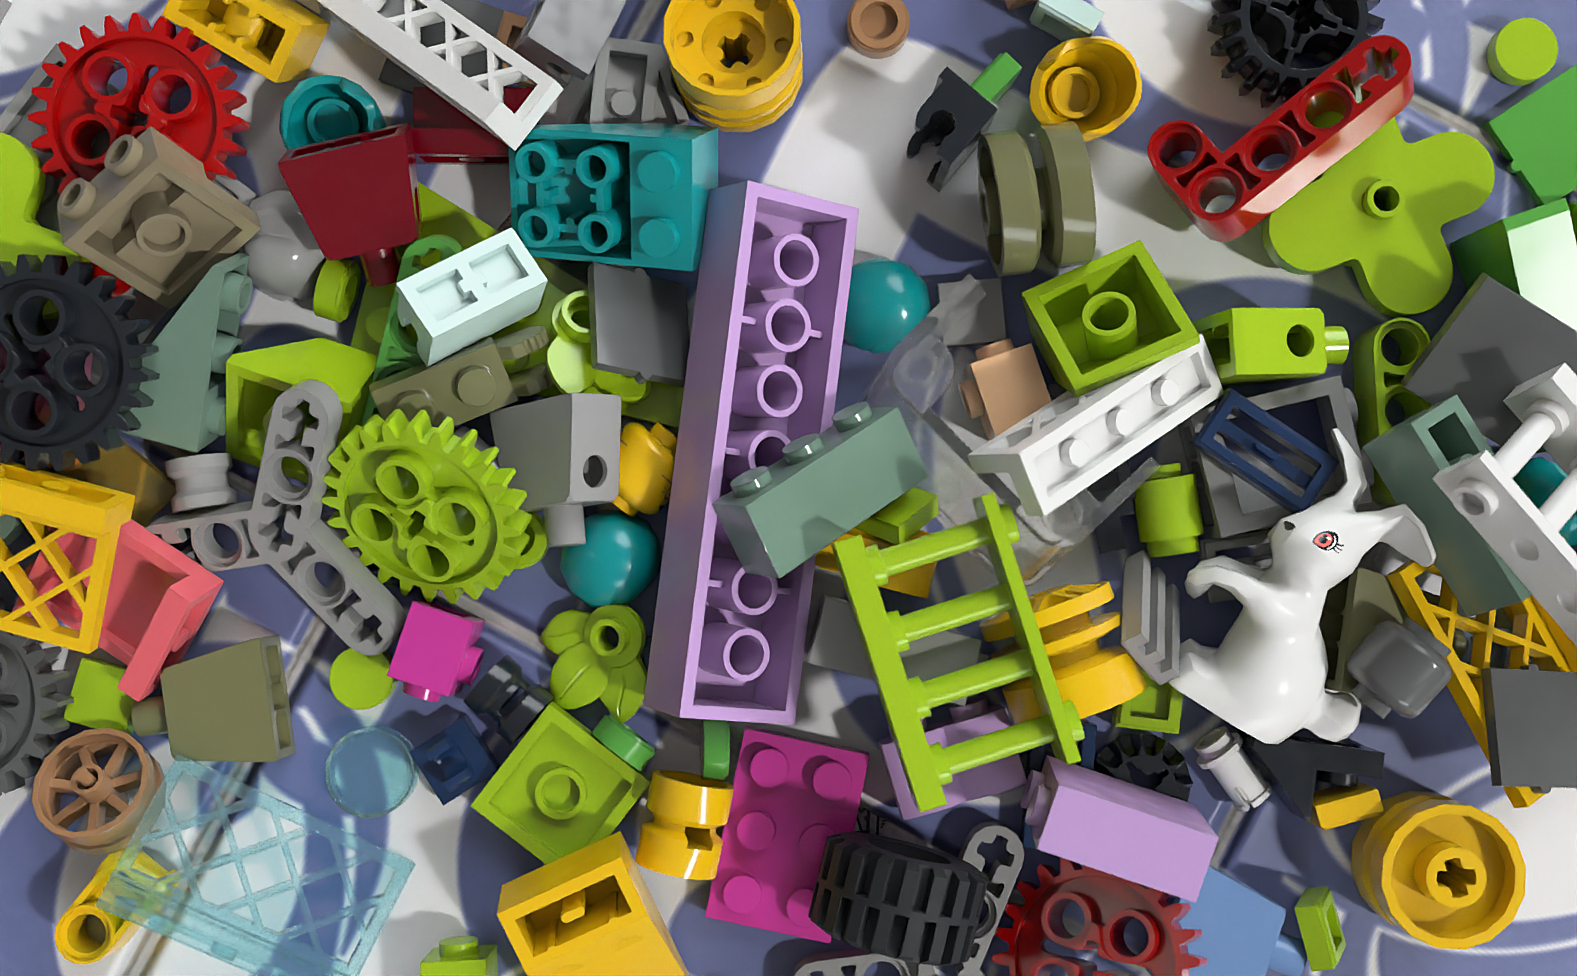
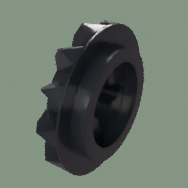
M1146 733L1123 735L1108 743L1094 760L1093 771L1132 783V779L1129 776L1131 772L1126 766L1128 762L1146 776L1154 772L1159 774L1164 771L1157 776L1158 780L1153 782L1151 790L1188 802L1190 788L1194 783L1186 765V758L1168 741L1158 736Z

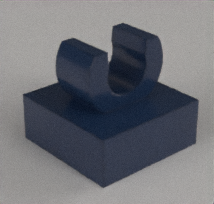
M468 715L410 751L411 756L443 806L497 772L501 767Z

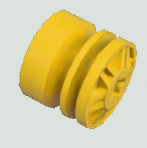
M671 0L664 15L663 43L673 79L683 104L701 123L711 127H718V130L723 132H752L774 123L793 105L803 83L801 20L794 0ZM744 55L748 57L749 63L747 65L739 62ZM728 58L735 61L731 68H728L726 65Z
M1109 581L1088 585H1072L1069 583L1028 596L1062 702L1071 699L1080 719L1124 703L1141 694L1147 688L1139 664L1122 645L1101 648L1098 638L1112 632L1121 625V613L1114 611L1091 617L1089 615V610L1105 604L1115 597ZM1008 611L999 613L997 616L979 625L983 638L987 642L1012 636L1015 638L1016 642L991 654V659L1020 650ZM1029 677L1010 682L1002 689L1014 725L1042 716Z

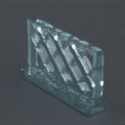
M177 753L119 861L101 890L95 906L256 976H359L416 864L408 858ZM183 772L210 785L217 809L178 822L170 795ZM220 789L243 800L225 806ZM254 805L269 811L278 836L239 849L228 814ZM164 808L170 825L151 831ZM280 817L302 827L285 833ZM220 818L231 852L192 866L181 831ZM312 833L328 838L336 858V863L298 876L288 842ZM173 834L184 869L160 878H154L132 868L136 857L145 843ZM339 844L361 854L344 860ZM281 845L291 879L253 893L242 858ZM371 860H376L395 869L384 893L357 902L347 869ZM235 862L245 896L221 905L204 900L196 875ZM340 872L350 905L312 919L302 886ZM187 878L192 894L170 884ZM295 889L305 922L280 932L264 926L256 902ZM249 905L253 921L232 911ZM376 907L365 927L361 912ZM354 915L361 938L349 961H343L323 952L316 929ZM309 932L313 947L293 938Z

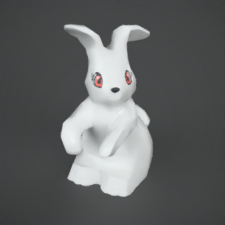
M1332 428L1331 436L1344 472L1345 483L1333 496L1314 504L1302 512L1282 518L1267 534L1272 548V565L1264 572L1222 555L1200 561L1195 569L1189 571L1184 582L1187 593L1194 599L1205 593L1215 584L1230 591L1243 604V609L1219 648L1200 645L1191 638L1181 643L1180 677L1168 681V683L1229 724L1265 744H1279L1302 728L1308 729L1319 738L1337 742L1347 738L1358 726L1361 703L1349 693H1332L1324 689L1328 672V661L1325 643L1319 627V620L1327 591L1353 573L1362 556L1378 541L1389 544L1400 553L1425 567L1433 564L1436 557L1426 526L1405 503L1380 511L1357 512V505L1367 486L1361 460L1338 428Z

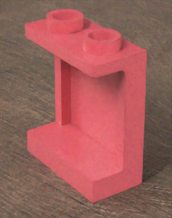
M133 519L120 527L98 646L128 666L117 688L139 702L161 687V669L183 661L224 580L146 530ZM46 526L51 534L58 530L57 528ZM69 532L56 540L78 574L92 566L97 539ZM42 550L37 559L24 571L40 596L63 583ZM90 576L82 580L87 588ZM68 589L45 601L54 617L70 628L80 631L83 612ZM20 596L12 612L25 605ZM28 611L27 613L23 614L24 616H27V617H32V616H33V615L30 613V611Z

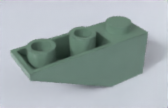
M240 252L213 265L154 340L152 345L158 346L159 352L142 358V367L159 373L160 377L158 380L141 382L139 388L140 391L153 399L154 403L153 406L131 408L130 411L137 417L142 426L139 430L122 431L123 433L196 453L218 437L226 434V362L232 354L244 351L243 340L237 338L240 316L246 311L253 290L252 279L246 276L249 262L248 254Z

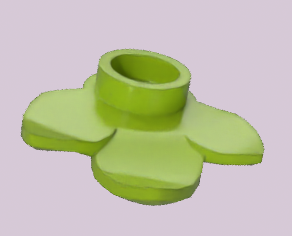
M587 290L575 291L561 299L554 307L551 315L550 325L555 339L549 346L546 354L548 372L559 391L563 394L584 393L593 384L598 392L620 395L622 401L640 400L644 396L646 382L638 384L634 377L592 369L590 329L580 327L574 323L582 322L590 327L589 292Z
M623 604L602 606L595 609L592 613L570 609L554 616L540 637L549 650L559 655L552 668L549 680L551 694L555 697L553 701L562 709H576L600 698L619 722L624 723L636 714L645 696L647 671L640 658V654L645 646L646 627L642 618L633 609ZM607 626L613 627L619 635L617 647H613L607 640Z

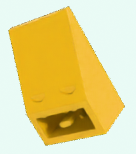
M621 831L507 882L501 887L497 916L528 976H690Z

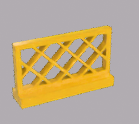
M0 462V517L6 514L20 518L36 541L35 544L13 556L0 537V573L3 572L25 604L14 612L0 609L1 631L90 654L98 648L120 527L131 520L135 495L40 469L34 471L27 470L25 465L14 462L8 464ZM46 526L54 527L58 530L51 534ZM69 532L97 539L92 566L79 574L56 542L57 539ZM40 549L63 582L41 596L18 563ZM90 576L87 588L82 580ZM68 589L83 612L80 631L61 626L45 601ZM30 611L34 618L24 616L23 614Z
M1410 559L1386 576L1409 618L1451 650V653L1445 660L1450 664L1452 677L1446 685L1490 764L1481 669L1489 668L1492 642L1511 648L1508 669H1519L1522 665H1527L1530 655L1539 670L1577 672V646L1533 595L1522 602L1503 607L1513 624L1512 634L1494 628L1496 609L1476 615V621L1457 614L1458 600L1435 563L1425 567ZM1424 571L1442 577L1441 598L1438 606L1427 602L1415 580V577ZM1455 628L1474 635L1470 665L1461 662L1452 647ZM1503 787L1514 808L1530 807L1545 795L1534 794L1531 787Z

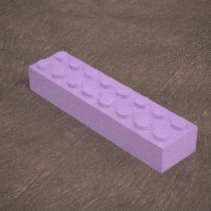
M748 180L709 190L643 704L645 707L679 718L795 725L816 554L781 578L747 574L712 503L732 491L730 483L737 476L756 467L766 466L768 468L784 457L782 449L787 444L808 434L817 433L819 435L833 424L832 417L834 416L859 208Z

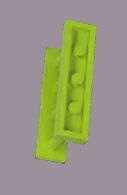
M994 492L972 499L978 519L879 550L876 544L865 547L861 535L831 544L913 803L920 813L947 805L942 785L953 782V774L1044 744L1051 743L1055 757L1067 765L1081 761L1075 742L1084 739L1083 726L1072 700L1069 699L1062 702L1011 545L1020 541L1016 519L1007 502L998 505ZM987 545L999 582L998 585L900 616L898 610L886 613L878 587L889 584L888 576ZM1008 611L1020 647L1019 651L921 682L919 676L907 679L899 653L910 650L909 642ZM1026 677L1030 678L1042 716L942 748L940 742L928 745L920 719L931 716L930 708Z

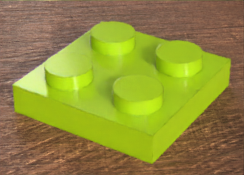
M552 701L477 796L471 807L547 865L610 836L649 786L652 777L644 771L634 768L600 742L591 733L590 729Z

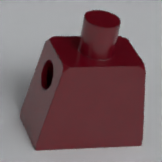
M410 122L287 150L277 163L280 173L324 257L327 260L334 261L359 255L368 286L380 287L397 282L402 262L398 246L418 240L423 227L413 134Z

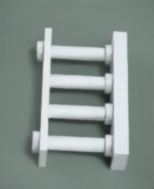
M1563 363L1516 386L1504 399L1505 404L1523 424L1493 457L1485 450L1440 470L1432 479L1452 501L1455 508L1466 517L1577 646V554L1558 533L1577 510V376L1566 363ZM1543 446L1568 476L1538 510L1512 479L1536 451Z

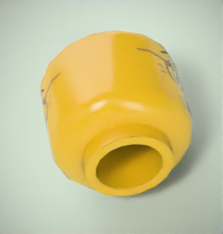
M659 421L650 430L636 422L627 423L620 430L619 494L612 503L631 517H634L638 511L649 515L656 514L670 500L678 437Z

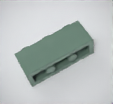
M1457 394L1403 420L1362 446L1397 504L1405 503L1426 526L1436 553L1434 563L1468 617L1522 602L1532 595L1466 517L1455 508L1452 501L1432 479L1440 470L1485 450L1492 457L1495 455Z
M868 402L850 405L837 412L832 417L834 425L821 434H808L787 444L782 449L784 457L768 468L766 466L753 468L732 480L730 483L732 491L712 503L745 573L773 578L783 577L929 477L898 407H870Z

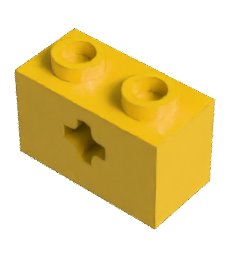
M168 0L162 14L163 17L180 27L190 28L194 31L193 34L274 83L305 79L331 24L293 0Z

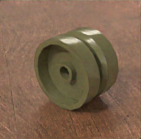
M1069 121L1039 126L1031 141L1030 152L1025 140L1014 129L981 134L978 141L977 154L979 205L988 252L995 273L999 277L1030 273L1038 262L1041 248L1044 256L1056 269L1079 266L1091 262L1096 246L1095 194L1090 161L1085 141L1078 125Z

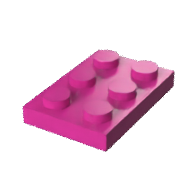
M745 726L733 782L735 788L728 822L724 825L721 838L723 846L717 875L712 881L705 917L830 944L832 936L814 924L808 917V912L827 836L842 832H854L870 757L868 751Z

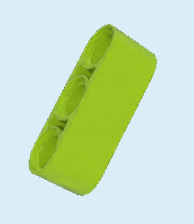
M1400 317L1370 327L1362 332L1353 344L1352 362L1354 394L1358 408V422L1356 426L1359 450H1364L1363 445L1393 427L1387 421L1385 415L1386 404L1390 398L1399 401L1405 413L1404 420L1434 406L1406 389L1401 383V380L1431 342L1429 334L1424 327L1413 319ZM1385 335L1392 337L1399 344L1401 356L1396 366L1387 362L1382 355L1381 343ZM1372 464L1374 484L1369 488L1373 502L1384 506H1398Z

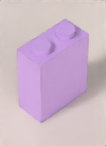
M1048 755L1041 772L1031 770L1021 798L1020 806L1027 809L1025 823L1030 825L1038 850L1196 903L1218 841V836L1195 804L1075 764L1067 765L1063 761Z

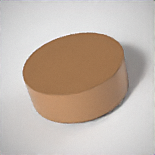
M856 0L852 4L847 18V35L851 45L863 56L873 59L887 58L898 52L907 39L910 27L909 12L902 0Z

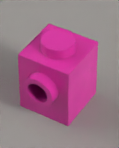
M426 600L413 601L387 676L404 681L402 688L404 693L431 702H439L441 694L449 697L460 692L463 684L472 686L484 657V649L476 646L485 619L435 602L430 603L426 602Z

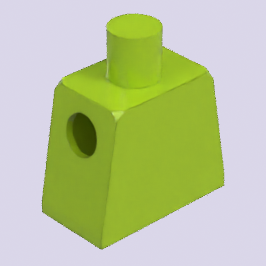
M1230 308L1192 322L1198 334H1202L1222 386L1285 383L1325 374L1327 365L1343 364L1349 353V338L1345 328L1342 326H1325L1324 314L1320 308Z

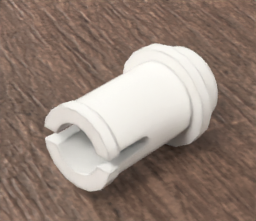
M1225 726L1218 727L1208 732L1195 744L1194 749L1199 754L1197 764L1202 769H1210L1239 812L1249 811L1250 806L1246 800L1248 799L1253 808H1255L1270 796L1272 787L1264 780L1241 748L1243 738L1240 734L1230 733Z

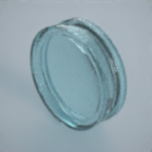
M366 726L348 733L333 746L326 760L325 783L330 796L340 808L358 817L374 818L392 812L407 801L417 785L419 767L410 754L414 747L400 732L385 726Z

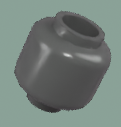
M1408 617L1401 625L1391 620L1382 621L1371 631L1347 661L1349 673L1359 682L1351 693L1383 719L1392 709L1403 717H1417L1450 681L1452 669L1445 659L1451 653V650Z

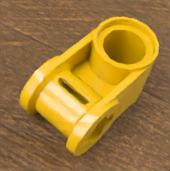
M140 839L118 852L110 853L95 871L91 882L59 919L55 927L54 936L57 950L65 959L72 963L87 965L121 949L131 940L144 922L169 898L184 875L177 869L166 870L140 849L142 842ZM90 914L100 918L105 925L106 938L103 943L93 940L88 933L87 919Z

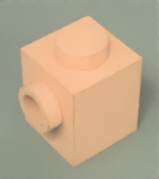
M1011 338L976 350L975 354L978 361L967 366L964 370L967 381L959 383V390L966 412L970 419L980 417L988 441L1051 402L1032 343L1014 349Z

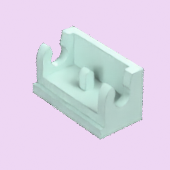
M511 227L396 283V290L399 293L397 313L403 327L412 323L419 339L417 341V352L425 365L429 367L538 311L547 278Z

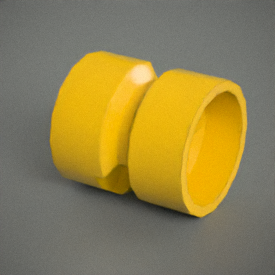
M667 769L654 770L646 807L654 816L653 820L641 826L634 861L646 869L665 875L694 880L715 879L723 846V840L716 834V828L728 822L735 787L722 780H702L701 775Z

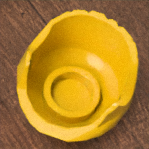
M1093 36L1067 40L1049 50L1038 64L1031 80L1029 97L1031 110L1041 125L1074 122L1078 125L1085 142L1105 136L1115 130L1135 111L1141 99L1142 79L1139 67L1135 63L1136 60L1124 46L1107 37Z

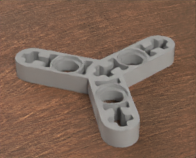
M316 380L302 381L278 396L272 407L253 501L167 514L146 526L145 529L159 538H163L168 544L181 543L191 537L192 544L180 552L210 572L270 564L349 647L364 655H378L386 651L401 635L406 622L405 612L391 592L320 519L323 507L321 498L325 495L327 484L323 480L332 466L328 458L336 449L342 422V405L338 395L328 385ZM303 401L310 403L309 413L319 418L318 421L307 427L305 431L306 413L297 408V405ZM304 431L302 439H293ZM283 457H295L305 465L309 474L307 486H295L285 478L281 469ZM290 504L295 506L286 513L284 530L292 534V536L286 540L281 537V527L273 523V521L283 515L287 510V505ZM214 523L225 524L236 533L239 541L238 551L225 550L216 542L213 536ZM316 562L329 563L337 569L342 579L341 589L332 590L320 584L314 572ZM355 592L359 598L347 608L342 602ZM374 614L382 624L372 631L365 625L364 621Z
M990 820L981 822L973 827L966 836L957 857L974 865L982 872L985 858L977 848L981 841L991 844L995 840L996 835L1003 836L1002 845L1010 853L1006 861L996 859L987 877L990 882L999 883L996 892H992L988 887L986 888L984 897L987 904L986 917L977 926L969 961L958 963L955 966L958 976H987L981 969V965L1023 865L1025 855L1023 844L1013 829L1003 822ZM855 948L817 953L804 957L795 965L791 976H811V973L815 971H823V976H845L843 966L854 965L853 976H864L867 968L879 961L893 964L899 970L900 976H933L935 970L933 965L903 961Z

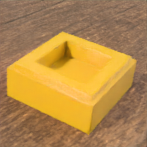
M1358 781L1357 787L1337 785L1315 791L1311 818L1308 822L1323 830L1381 815L1380 812H1383L1384 809L1377 788Z

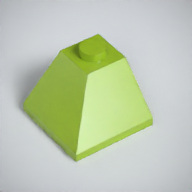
M323 337L232 354L226 362V453H230L234 459L260 467L272 407L276 398L292 386L306 380L323 382L331 387L340 399L342 422L336 444L337 448L340 442L356 425L361 426L370 391L369 385L372 383L378 356ZM307 401L297 405V408L306 413L304 431L319 420V418L309 413L310 403ZM304 431L293 439H302ZM283 457L281 469L284 476L308 483L309 474L305 465L295 457Z

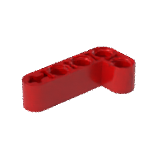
M1379 35L1366 39L1222 153L1204 132L1192 122L1184 120L1169 121L1158 127L1150 137L1147 146L1150 163L1164 190L1202 234L1210 240L1218 242L1233 241L1248 232L1395 117L1410 103L1414 93L1411 52L1404 42L1393 36ZM1336 112L1343 115V118L1331 127L1319 128L1312 125L1316 117L1323 113ZM1183 151L1196 152L1194 158L1185 166L1178 168L1168 167V163L1174 155ZM1272 154H1284L1289 157L1284 166L1277 170L1265 171L1258 168L1263 159ZM1231 195L1236 197L1234 204L1224 212L1210 213L1205 211L1212 199L1218 196Z

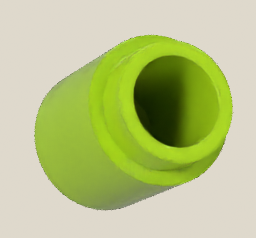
M1180 462L1143 467V480L1133 481L1136 496L1133 498L1139 541L1146 542L1148 555L1150 557H1163L1199 551L1198 535L1204 534L1195 473L1182 474Z

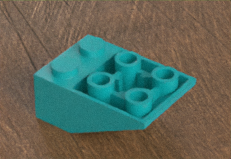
M665 123L535 125L516 151L508 146L511 226L532 257L694 271L700 267L709 190L718 188V127Z

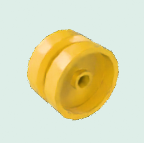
M1407 791L1384 799L1382 801L1384 811L1380 812L1381 815L1362 820L1352 842L1351 871L1360 896L1378 916L1396 925L1410 936L1435 948L1466 950L1493 940L1513 922L1525 896L1526 865L1517 840L1496 817L1436 792Z

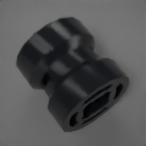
M507 654L476 684L464 699V703L477 715L487 714L496 722L497 733L512 745L534 723L555 697L541 684L531 685L522 676V667ZM522 689L524 692L511 704V706L504 712V714L501 715L499 712L511 701V699L519 692V690Z

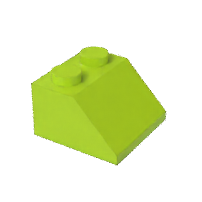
M1141 239L1022 292L1030 334L1056 382L1075 397L1086 394L1200 343V335Z

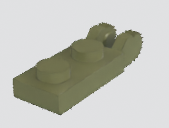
M542 325L523 328L521 331L513 332L495 340L490 336L429 367L422 363L373 382L369 385L370 393L384 421L395 409H400L409 423L420 410H426L432 427L438 428L447 416L453 418L454 426L514 403L518 401L517 396H531L555 385L548 372L546 362L509 376L502 363L504 360H516L538 351L549 343V337L545 327H542Z

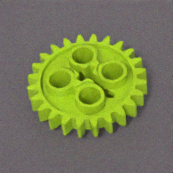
M395 409L385 421L379 415L374 414L363 427L356 425L328 458L332 466L324 476L323 482L330 486V489L321 498L323 504L337 509L327 521L328 525L347 530L348 533L342 542L348 548L358 547L363 552L359 560L365 566L374 563L380 568L377 579L382 584L392 576L399 579L401 594L405 596L414 585L421 587L426 602L430 603L440 590H442L451 604H456L464 591L473 600H476L486 587L493 591L496 590L504 577L511 574L522 557L521 552L530 539V536L523 531L532 519L531 514L519 509L527 497V493L524 490L508 488V483L516 473L514 468L496 469L492 464L499 452L496 446L480 452L474 447L478 433L476 430L472 429L460 438L454 435L453 418L448 416L438 428L432 427L426 410H420L410 423L400 409Z

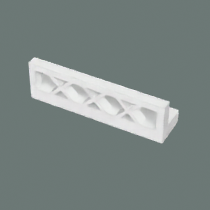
M317 0L351 32L514 151H516L563 90L555 79L441 0H404L405 14L387 19L378 13L387 0ZM445 21L446 43L431 47L422 45L420 27ZM461 33L465 35L466 38L461 39ZM486 50L488 73L473 77L464 75L462 73L461 56ZM503 63L509 67L503 69ZM529 80L536 87L514 114L504 104L503 86Z
M1199 334L1200 343L1079 397H1075L1069 391L1060 395L968 454L967 456L974 473H1009L1026 515L1046 516L1224 394L1203 335Z

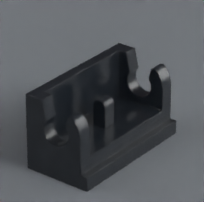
M946 67L938 76L934 92L917 113L915 119L916 132L908 143L907 158L911 159L919 154L921 146L927 142H930L934 147L940 146L936 153V157L940 161L934 164L926 180L930 186L940 192L978 148L980 136L988 132L998 108L949 67Z

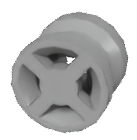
M230 453L194 455L165 462L167 476L174 480L176 494L171 499L172 513L177 514L184 511L238 503L237 491L230 487L227 473L233 467Z

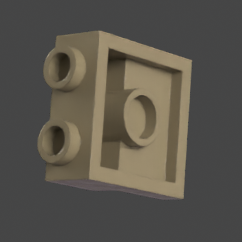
M151 126L137 139L129 134H125L115 140L105 155V168L90 182L83 178H77L70 182L62 191L57 203V214L63 245L169 310L197 287L213 265L232 256L262 229L256 212L207 179L202 162Z

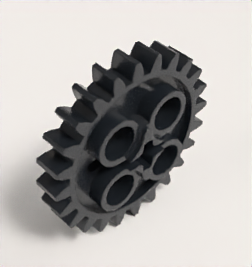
M31 254L18 255L16 266L11 261H0V343L6 349L8 358L5 369L0 371L1 463L18 462L25 456L27 470L34 471L47 468L49 462H51L55 471L73 468L76 458L82 464L96 462L100 460L99 447L110 451L123 446L122 439L116 429L128 432L139 430L142 426L137 417L130 411L131 408L153 406L154 400L140 391L139 388L141 382L158 380L160 374L142 367V358L159 352V348L152 344H139L137 337L138 334L145 331L151 325L149 319L130 320L127 313L134 306L137 298L134 295H119L112 298L111 294L115 288L117 278L113 275H99L92 280V263L74 261L68 268L66 256L46 254L43 263L38 255ZM49 300L55 303L59 311V322L53 332L46 327L42 314L44 306ZM13 314V323L17 330H14L9 323V316ZM44 351H48L51 357L50 359H48V356ZM91 352L98 357L102 364L103 373L97 385L89 381L85 374V361ZM43 366H45V369L49 374H46L42 368ZM39 394L43 395L50 405L51 415L46 425L38 419L35 413L34 404ZM76 396H79L85 404L83 411L79 409V401Z

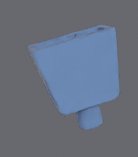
M1209 864L1196 903L1171 894L1166 900L1168 905L1189 903L1191 906L1189 912L1179 921L1182 929L1202 930L1203 935L1187 944L1189 953L1207 958V964L1197 968H1190L1189 976H1265L1267 969L1286 976H1300L1308 958L1303 940L1280 932L1285 920L1286 909L1261 892ZM1145 968L1148 971V973L1151 976H1153L1152 971L1148 968Z

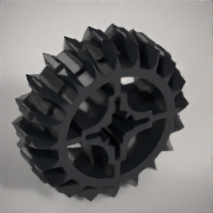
M1212 0L1211 6L1219 13L1213 15L1208 21L1207 31L1223 37L1215 41L1211 46L1210 55L1229 57L1230 61L1221 70V78H1231L1238 72L1245 80L1239 86V96H1247L1256 87L1262 91L1260 96L1261 108L1272 106L1280 95L1284 104L1354 47L1372 35L1377 34L1383 28L1385 19L1368 13L1380 3V0H1325L1334 14L1327 10L1323 0ZM1298 7L1294 18L1297 20L1295 30L1301 34L1292 42L1295 31L1292 30L1294 19L1289 16ZM1253 33L1262 37L1265 41L1268 55L1259 46ZM1322 50L1334 54L1331 62L1322 67L1313 69L1291 67L1292 62L1302 52L1317 55Z

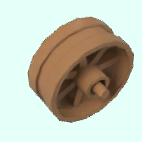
M108 727L84 730L64 740L45 758L34 778L31 800L37 819L73 850L90 855L115 853L137 842L156 823L165 805L167 781L160 763L127 732ZM106 754H113L104 769L97 765V758ZM137 755L140 758L142 770L120 776L131 756ZM139 788L132 803L128 805L129 796L126 791ZM63 794L79 796L60 811L61 796ZM89 811L86 831L72 832L66 830L67 827ZM118 816L115 820L104 825L105 817L113 818Z

